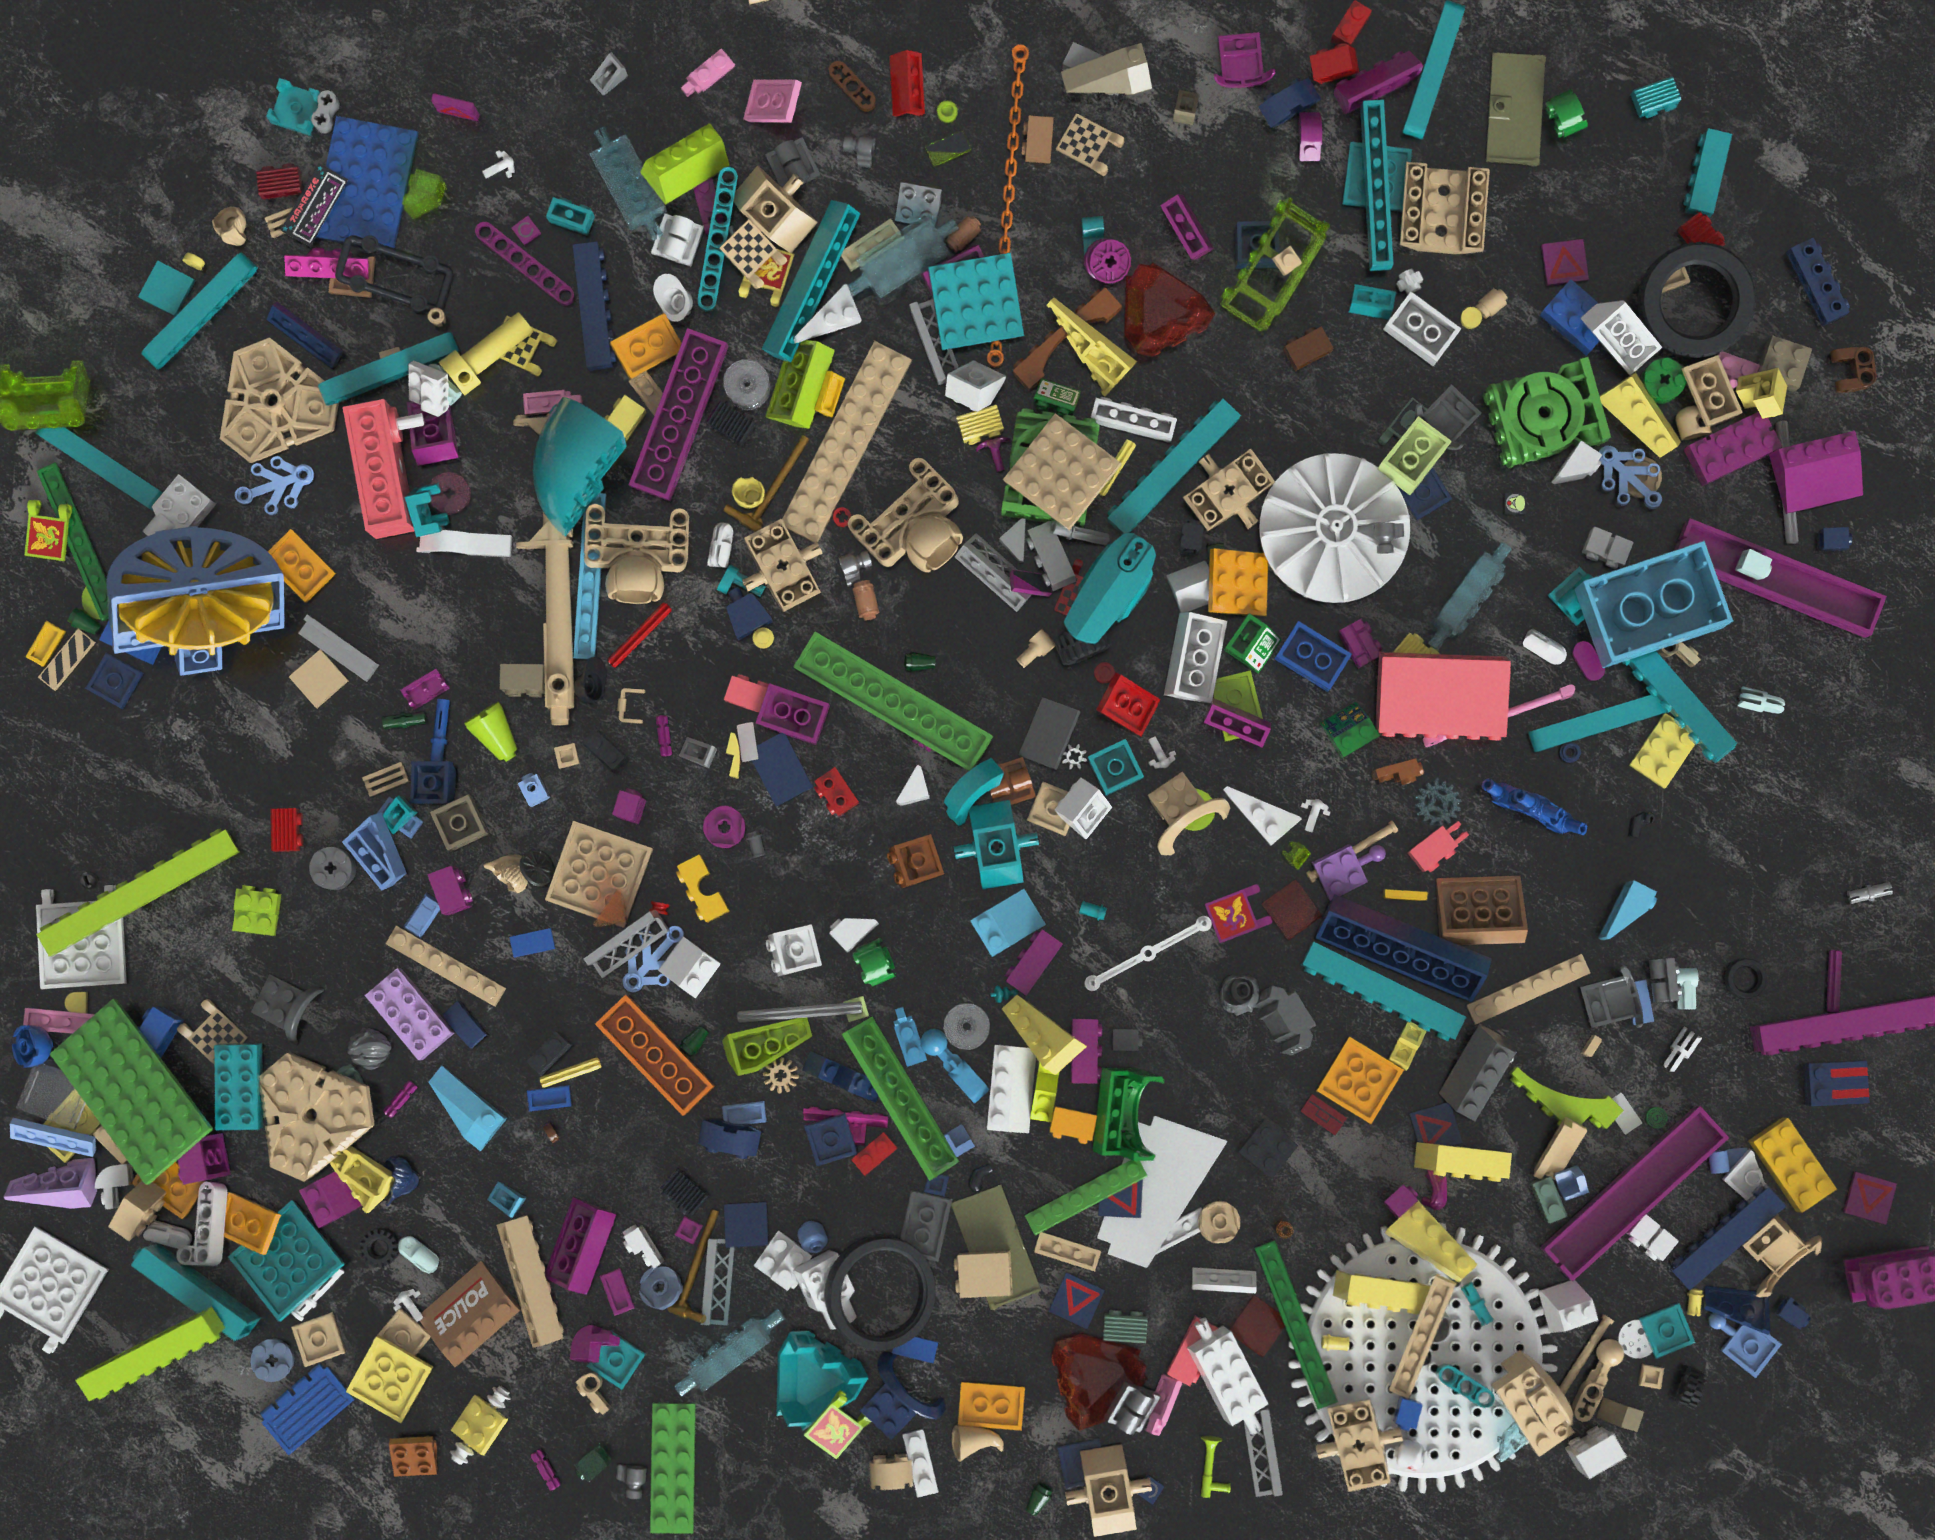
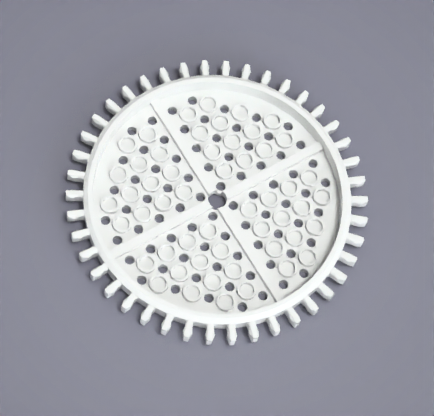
M1439 1223L1446 1230V1224ZM1386 1226L1380 1227V1233L1383 1237L1382 1243L1374 1245L1372 1238L1367 1233L1362 1234L1367 1249L1359 1254L1351 1243H1346V1250L1352 1258L1345 1264L1341 1262L1339 1257L1333 1254L1330 1256L1331 1262L1337 1266L1338 1271H1344L1352 1275L1357 1273L1372 1276V1278L1377 1276L1410 1281L1411 1278H1416L1417 1283L1431 1286V1280L1435 1278L1436 1274L1449 1280H1454L1427 1260L1419 1257L1418 1254L1409 1248L1401 1245L1397 1240L1391 1239L1385 1234ZM1461 1227L1457 1229L1454 1240L1478 1265L1460 1281L1458 1286H1455L1445 1311L1450 1317L1452 1324L1453 1322L1459 1323V1328H1452L1449 1338L1443 1343H1438L1437 1350L1433 1351L1430 1347V1363L1423 1365L1415 1384L1417 1390L1409 1398L1423 1404L1417 1429H1415L1416 1435L1411 1437L1409 1431L1401 1429L1403 1440L1407 1439L1423 1445L1424 1450L1427 1451L1424 1465L1422 1468L1419 1467L1416 1471H1412L1398 1466L1397 1458H1389L1387 1456L1390 1450L1394 1451L1396 1445H1401L1402 1441L1385 1444L1384 1447L1389 1474L1400 1475L1398 1487L1400 1491L1404 1492L1407 1488L1408 1477H1418L1417 1487L1420 1493H1425L1426 1478L1436 1477L1438 1490L1445 1492L1444 1476L1452 1474L1455 1476L1456 1484L1463 1488L1464 1479L1461 1474L1462 1471L1471 1468L1473 1476L1478 1481H1481L1483 1476L1479 1470V1464L1487 1460L1491 1468L1499 1471V1463L1494 1459L1493 1455L1501 1449L1507 1457L1511 1459L1516 1457L1514 1451L1507 1446L1513 1437H1516L1520 1443L1528 1444V1441L1519 1432V1427L1499 1396L1495 1394V1390L1491 1385L1508 1374L1501 1363L1517 1353L1516 1346L1518 1344H1522V1352L1534 1359L1545 1371H1557V1366L1551 1363L1542 1364V1353L1557 1351V1346L1552 1344L1542 1345L1540 1335L1550 1334L1548 1325L1538 1327L1536 1317L1545 1315L1543 1306L1532 1310L1528 1302L1539 1295V1289L1534 1288L1524 1294L1519 1285L1528 1279L1529 1274L1522 1272L1515 1279H1512L1507 1273L1514 1266L1516 1260L1510 1257L1506 1259L1502 1266H1499L1493 1261L1501 1248L1496 1244L1491 1247L1487 1255L1479 1252V1247L1483 1243V1236L1479 1234L1474 1238L1471 1247L1462 1244L1465 1229ZM1413 1256L1417 1258L1415 1264H1411L1409 1261ZM1389 1257H1395L1396 1261L1394 1264L1388 1262ZM1318 1269L1316 1273L1321 1279L1326 1281L1325 1286L1319 1291L1314 1286L1307 1285L1305 1287L1307 1292L1316 1296L1317 1299L1313 1307L1305 1303L1300 1304L1303 1312L1310 1314L1307 1322L1323 1363L1331 1364V1369L1327 1371L1338 1402L1318 1410L1305 1377L1291 1381L1290 1383L1293 1388L1307 1386L1309 1392L1308 1396L1296 1401L1297 1406L1304 1407L1313 1403L1316 1412L1307 1416L1304 1421L1307 1425L1314 1424L1319 1419L1323 1421L1326 1427L1315 1436L1320 1442L1325 1440L1330 1434L1334 1436L1328 1413L1329 1407L1370 1399L1377 1417L1379 1429L1381 1431L1396 1429L1398 1424L1393 1422L1395 1413L1392 1415L1388 1414V1409L1394 1407L1396 1411L1400 1395L1394 1392L1389 1393L1388 1387L1392 1384L1414 1330L1409 1327L1411 1321L1417 1322L1419 1315L1407 1313V1309L1400 1308V1312L1387 1310V1306L1380 1305V1309L1369 1308L1367 1303H1360V1306H1346V1300L1333 1296L1336 1272L1331 1277L1326 1271ZM1475 1279H1480L1481 1281L1480 1286L1475 1288L1480 1297L1486 1301L1485 1306L1494 1319L1491 1323L1481 1326L1478 1330H1475L1473 1325L1475 1322L1480 1321L1474 1310H1470V1303L1460 1289L1465 1284L1474 1282ZM1454 1300L1459 1301V1306L1457 1308H1454L1452 1306V1302ZM1496 1301L1502 1302L1501 1308L1495 1307ZM1326 1320H1330L1332 1323L1328 1328L1324 1326ZM1347 1320L1353 1322L1352 1327L1347 1328L1345 1326ZM1370 1320L1374 1322L1372 1328L1367 1327V1322ZM1390 1321L1395 1322V1327L1392 1329L1388 1327ZM1497 1322H1500L1502 1324V1328L1500 1330L1495 1329V1324ZM1521 1322L1523 1324L1522 1330L1516 1329L1517 1323ZM1330 1334V1336L1349 1337V1342H1352L1353 1347L1348 1349V1351L1335 1349L1326 1351L1321 1346L1322 1336ZM1289 1341L1288 1347L1294 1349L1291 1341ZM1368 1342L1374 1343L1373 1349H1367L1366 1345ZM1390 1342L1395 1343V1348L1393 1350L1388 1349V1344ZM1454 1343L1459 1344V1349L1457 1351L1452 1350V1345ZM1476 1343H1479L1481 1346L1479 1351H1474L1473 1349ZM1496 1344L1502 1345L1501 1351H1495ZM1298 1360L1288 1362V1367L1301 1368ZM1351 1363L1353 1366L1350 1371L1345 1369V1365ZM1370 1363L1373 1364L1374 1369L1372 1371H1367V1365ZM1390 1364L1395 1365V1370L1392 1372L1388 1370ZM1434 1364L1438 1367L1442 1364L1458 1365L1459 1371L1493 1392L1495 1396L1494 1404L1489 1408H1482L1459 1393L1453 1394L1452 1389L1437 1378L1436 1372L1431 1371V1366ZM1475 1365H1479L1481 1368L1478 1373L1473 1371ZM1497 1365H1500L1502 1367V1371L1500 1373L1495 1372V1367ZM1445 1369L1442 1372V1378L1444 1380L1451 1378V1369ZM1468 1380L1463 1381L1460 1385L1461 1391H1467L1470 1388ZM1537 1384L1536 1386H1534L1532 1389H1530L1529 1391H1527V1394L1530 1393V1392H1532L1534 1389H1536L1537 1387H1539L1541 1384ZM1352 1385V1391L1346 1392L1345 1387ZM1369 1385H1372L1374 1387V1390L1371 1393H1368L1366 1391V1388ZM1437 1386L1438 1391L1435 1394H1432L1430 1391L1431 1387ZM1482 1392L1479 1395V1402L1484 1403L1488 1400L1489 1395L1487 1392ZM1432 1408L1438 1409L1436 1415H1431L1430 1411ZM1454 1408L1459 1409V1414L1456 1416L1452 1415ZM1476 1408H1479L1481 1411L1478 1416L1473 1414ZM1498 1408L1502 1410L1500 1416L1495 1415V1410ZM1433 1429H1436L1438 1431V1434L1435 1437H1432L1430 1435V1432ZM1453 1430L1459 1431V1435L1457 1437L1452 1436ZM1475 1430H1479L1481 1433L1477 1438L1473 1436ZM1356 1440V1444L1363 1445L1360 1440ZM1437 1451L1438 1456L1434 1459L1431 1458V1452ZM1454 1451L1459 1452V1457L1457 1459L1452 1458V1453Z

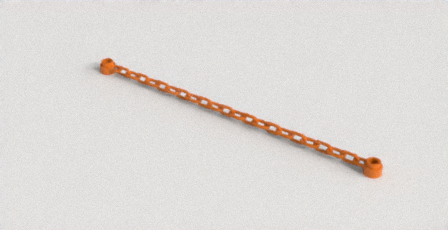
M1016 45L1012 50L1017 80L1012 83L1011 92L1012 97L1015 99V105L1010 109L1009 116L1013 129L1009 133L1007 147L1011 150L1010 158L1006 160L1005 174L1009 178L1008 184L1003 189V200L1006 202V210L1001 214V226L1004 228V236L999 240L1000 254L1009 253L1011 243L1010 238L1007 236V229L1012 226L1013 219L1009 205L1014 200L1015 187L1011 184V181L1017 170V161L1013 156L1014 151L1017 150L1019 145L1016 125L1021 120V109L1018 107V99L1023 95V83L1020 81V73L1025 69V61L1028 59L1029 54L1027 47L1024 45ZM1022 52L1024 56L1019 58L1016 54ZM1017 62L1022 63V69L1020 67L1017 69ZM1015 84L1016 86L1020 84V94H1014ZM1013 110H1014V112H1017V110H1018V119H1017V121H1016V119H1013V120H1012ZM1011 136L1012 138L1016 136L1015 147L1014 145L1010 146ZM1009 161L1010 164L1014 162L1013 173L1012 171L1008 173ZM1007 187L1008 190L1012 188L1011 199L1010 197L1006 199ZM1005 213H1006V216H1008V215L1010 214V217H1009V225H1008V223H1005V225H1004V215H1005ZM1002 241H1008L1007 251L1006 249L1002 251ZM993 341L991 343L990 352L987 355L988 364L995 368L1001 366L1004 360L1000 341ZM994 344L996 347L999 344V350H993ZM997 356L999 361L994 363L991 358Z

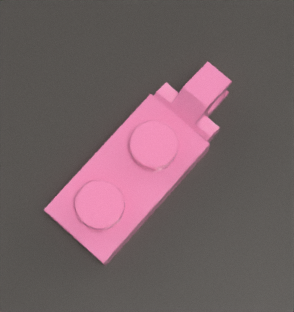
M721 48L690 73L686 78L688 82L681 89L687 97L694 91L698 93L704 92L734 68L735 64Z
M565 390L523 394L524 413L526 416L549 414L552 407L558 404L562 397L570 398L582 404L581 395H571L570 391Z
M1166 1374L1161 1375L1155 1391L1161 1398L1148 1418L1149 1423L1145 1431L1154 1435H1160L1172 1411L1182 1385L1181 1381Z

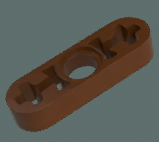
M835 61L829 66L830 78L860 110L868 112L875 107L874 94L845 63ZM834 68H843L842 74L847 78L843 81L839 74L834 75ZM855 81L858 84L857 90H847V83ZM862 89L864 90L862 91L863 97L866 99L870 97V105L866 103L862 105L863 101L859 96Z

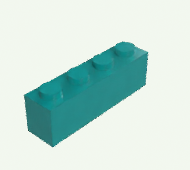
M1709 128L1704 134H1700L1697 146H1700L1699 154L1696 153L1693 161V166H1696L1694 174L1691 173L1688 186H1691L1690 193L1686 194L1683 204L1686 206L1685 213L1696 215L1701 212L1702 215L1706 214L1709 218L1714 214L1732 134Z

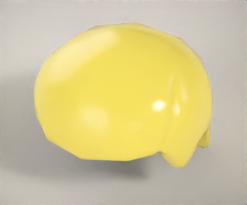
M740 477L732 486V494L739 506L750 509L758 507L763 502L765 489L762 483L753 477L746 479Z

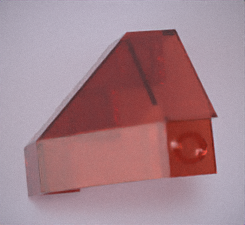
M1153 262L1151 265L1139 263L1132 276L1126 275L1124 335L1137 354L1152 357L1160 354L1161 349L1169 345L1173 347L1187 340L1186 336L1196 331L1198 334L1205 331L1216 314L1203 294Z
M1084 1334L1056 1342L1051 1358L1053 1366L1058 1367L1060 1378H1057L1061 1396L1065 1395L1067 1407L1064 1410L1066 1417L1078 1431L1106 1421L1104 1416L1124 1382L1141 1387L1148 1380L1144 1375L1147 1366L1139 1358L1141 1350Z

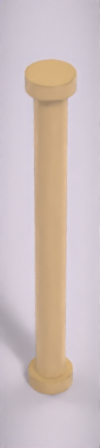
M1393 821L1388 822L1389 825L1354 845L1352 848L1355 855L1390 833L1398 832ZM1309 870L1306 872L1311 883L1316 882V878H1318L1316 871L1313 870L1311 872Z
M1602 1315V1321L1560 1385L1559 1389L1564 1395L1608 1326L1613 1324L1614 1321L1606 1315Z

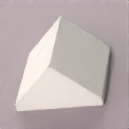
M1206 561L1166 575L1181 613L1208 605L1209 566Z
M919 765L916 766L896 801L900 806L929 799L922 768Z

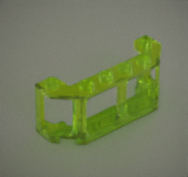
M1290 197L1278 202L1274 209L1276 215L1269 223L1271 226L1270 230L1261 236L1258 242L1260 246L1257 251L1253 250L1250 254L1248 266L1246 268L1243 267L1239 272L1237 284L1231 287V289L1227 287L1221 296L1223 299L1220 304L1221 306L1260 332L1267 330L1274 316L1281 313L1326 240L1327 235L1325 233L1330 227V224L1326 221L1315 219L1293 204V199ZM1290 209H1292L1293 211H1295L1296 213H1298L1299 215H1301L1302 217L1316 225V227H1313L1312 225H1310L1309 223H1307L1306 221L1292 213ZM1288 217L1313 235L1310 238L1311 242L1300 258L1302 264L1291 271L1289 278L1275 301L1272 302L1248 286L1247 280L1262 255L1272 259L1279 254L1270 247V242L1284 219ZM1238 292L1244 293L1267 309L1258 322L1253 321L1229 305Z

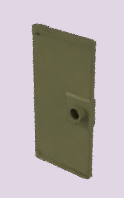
M1509 53L1492 54L1486 149L1487 162L1540 165L1546 56Z
M1002 1185L964 1199L952 1201L951 1207L969 1252L1008 1250L1011 1252L1013 1294L1011 1296L986 1297L990 1310H995L1004 1304L1041 1291Z

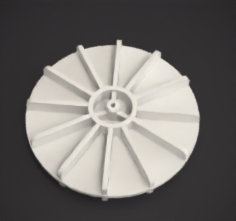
M1324 453L1296 463L1275 481L1262 506L1259 524L1260 541L1270 567L1275 575L1288 587L1306 598L1322 602L1344 603L1364 598L1374 593L1396 573L1405 557L1409 544L1410 516L1405 500L1396 483L1380 472L1378 467L1364 458L1361 459L1346 454ZM1375 523H1404V537L1391 541L1394 545V553L1377 554L1379 542L1374 537Z

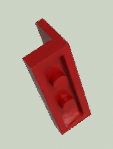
M905 50L891 55L890 73L893 116L898 117L907 113L918 116L925 114L922 54Z

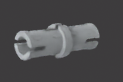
M1888 881L1874 886L1869 884L1865 885V888L1847 891V896H1850L1848 898L1849 903L1853 904L1865 900L1874 901L1875 898L1892 895L1893 890H1890L1892 886Z

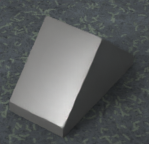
M611 52L590 81L602 95H606L628 75L625 67Z
M1020 519L999 538V542L1019 563L1024 561L1025 519Z
M687 737L679 756L710 768L717 749L712 745Z

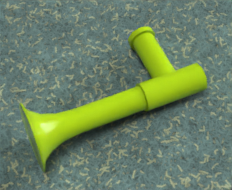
M1201 1436V1439L1206 1444L1201 1497L1209 1498L1211 1490L1230 1493V1483L1212 1482L1215 1448L1223 1439L1215 1436Z

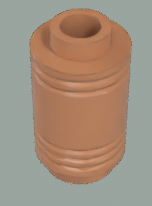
M966 216L946 236L945 243L955 253L962 251L979 234L981 223L974 216L971 218Z
M870 580L854 583L853 593L859 617L864 618V620L875 619L876 614L879 613L873 584H870Z

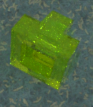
M1291 841L1289 843L1293 848L1291 852L1287 853L1283 850L1282 854L1293 867L1299 870L1311 853L1301 843Z

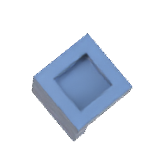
M959 1125L944 1134L956 1157L975 1147L963 1125Z
M1578 1165L1554 1174L1558 1191L1565 1201L1589 1193L1585 1176Z

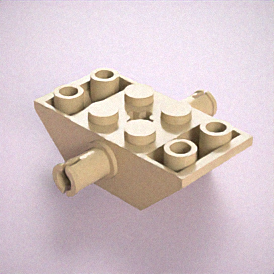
M757 166L735 191L734 203L760 232L762 231L770 240L789 253H792L818 223L793 199L792 195L804 181L799 179L800 177L796 174H793L783 187H780L764 170ZM770 206H773V207H774V212H773V213H770V212H771Z
M1251 449L1223 469L1217 466L1210 454L1206 455L1205 458L1203 457L1199 463L1208 473L1209 479L1184 496L1183 499L1207 531L1220 525L1234 514L1239 515L1248 529L1251 528L1252 525L1258 522V519H1256L1247 506L1275 483L1274 479ZM1226 488L1233 490L1232 495L1229 493L1224 494Z
M782 519L744 538L752 558L759 569L758 573L742 580L748 592L763 583L767 584L772 596L783 612L821 593L806 565V561L822 554L817 542L802 550L797 549ZM780 563L787 565L785 571L782 568L778 569Z
M1370 1399L1329 1407L1328 1413L1335 1440L1331 1443L1316 1445L1318 1458L1321 1459L1332 1455L1340 1456L1349 1492L1391 1483L1384 1447L1385 1444L1403 1441L1401 1428L1381 1431ZM1356 1440H1360L1363 1445L1356 1444Z
M1122 1444L1080 1451L1086 1487L1082 1490L1065 1492L1067 1506L1083 1502L1089 1504L1094 1537L1136 1530L1131 1496L1135 1493L1152 1491L1150 1478L1134 1481L1128 1479ZM1109 1487L1111 1490H1114L1111 1492V1496H1107L1103 1491Z

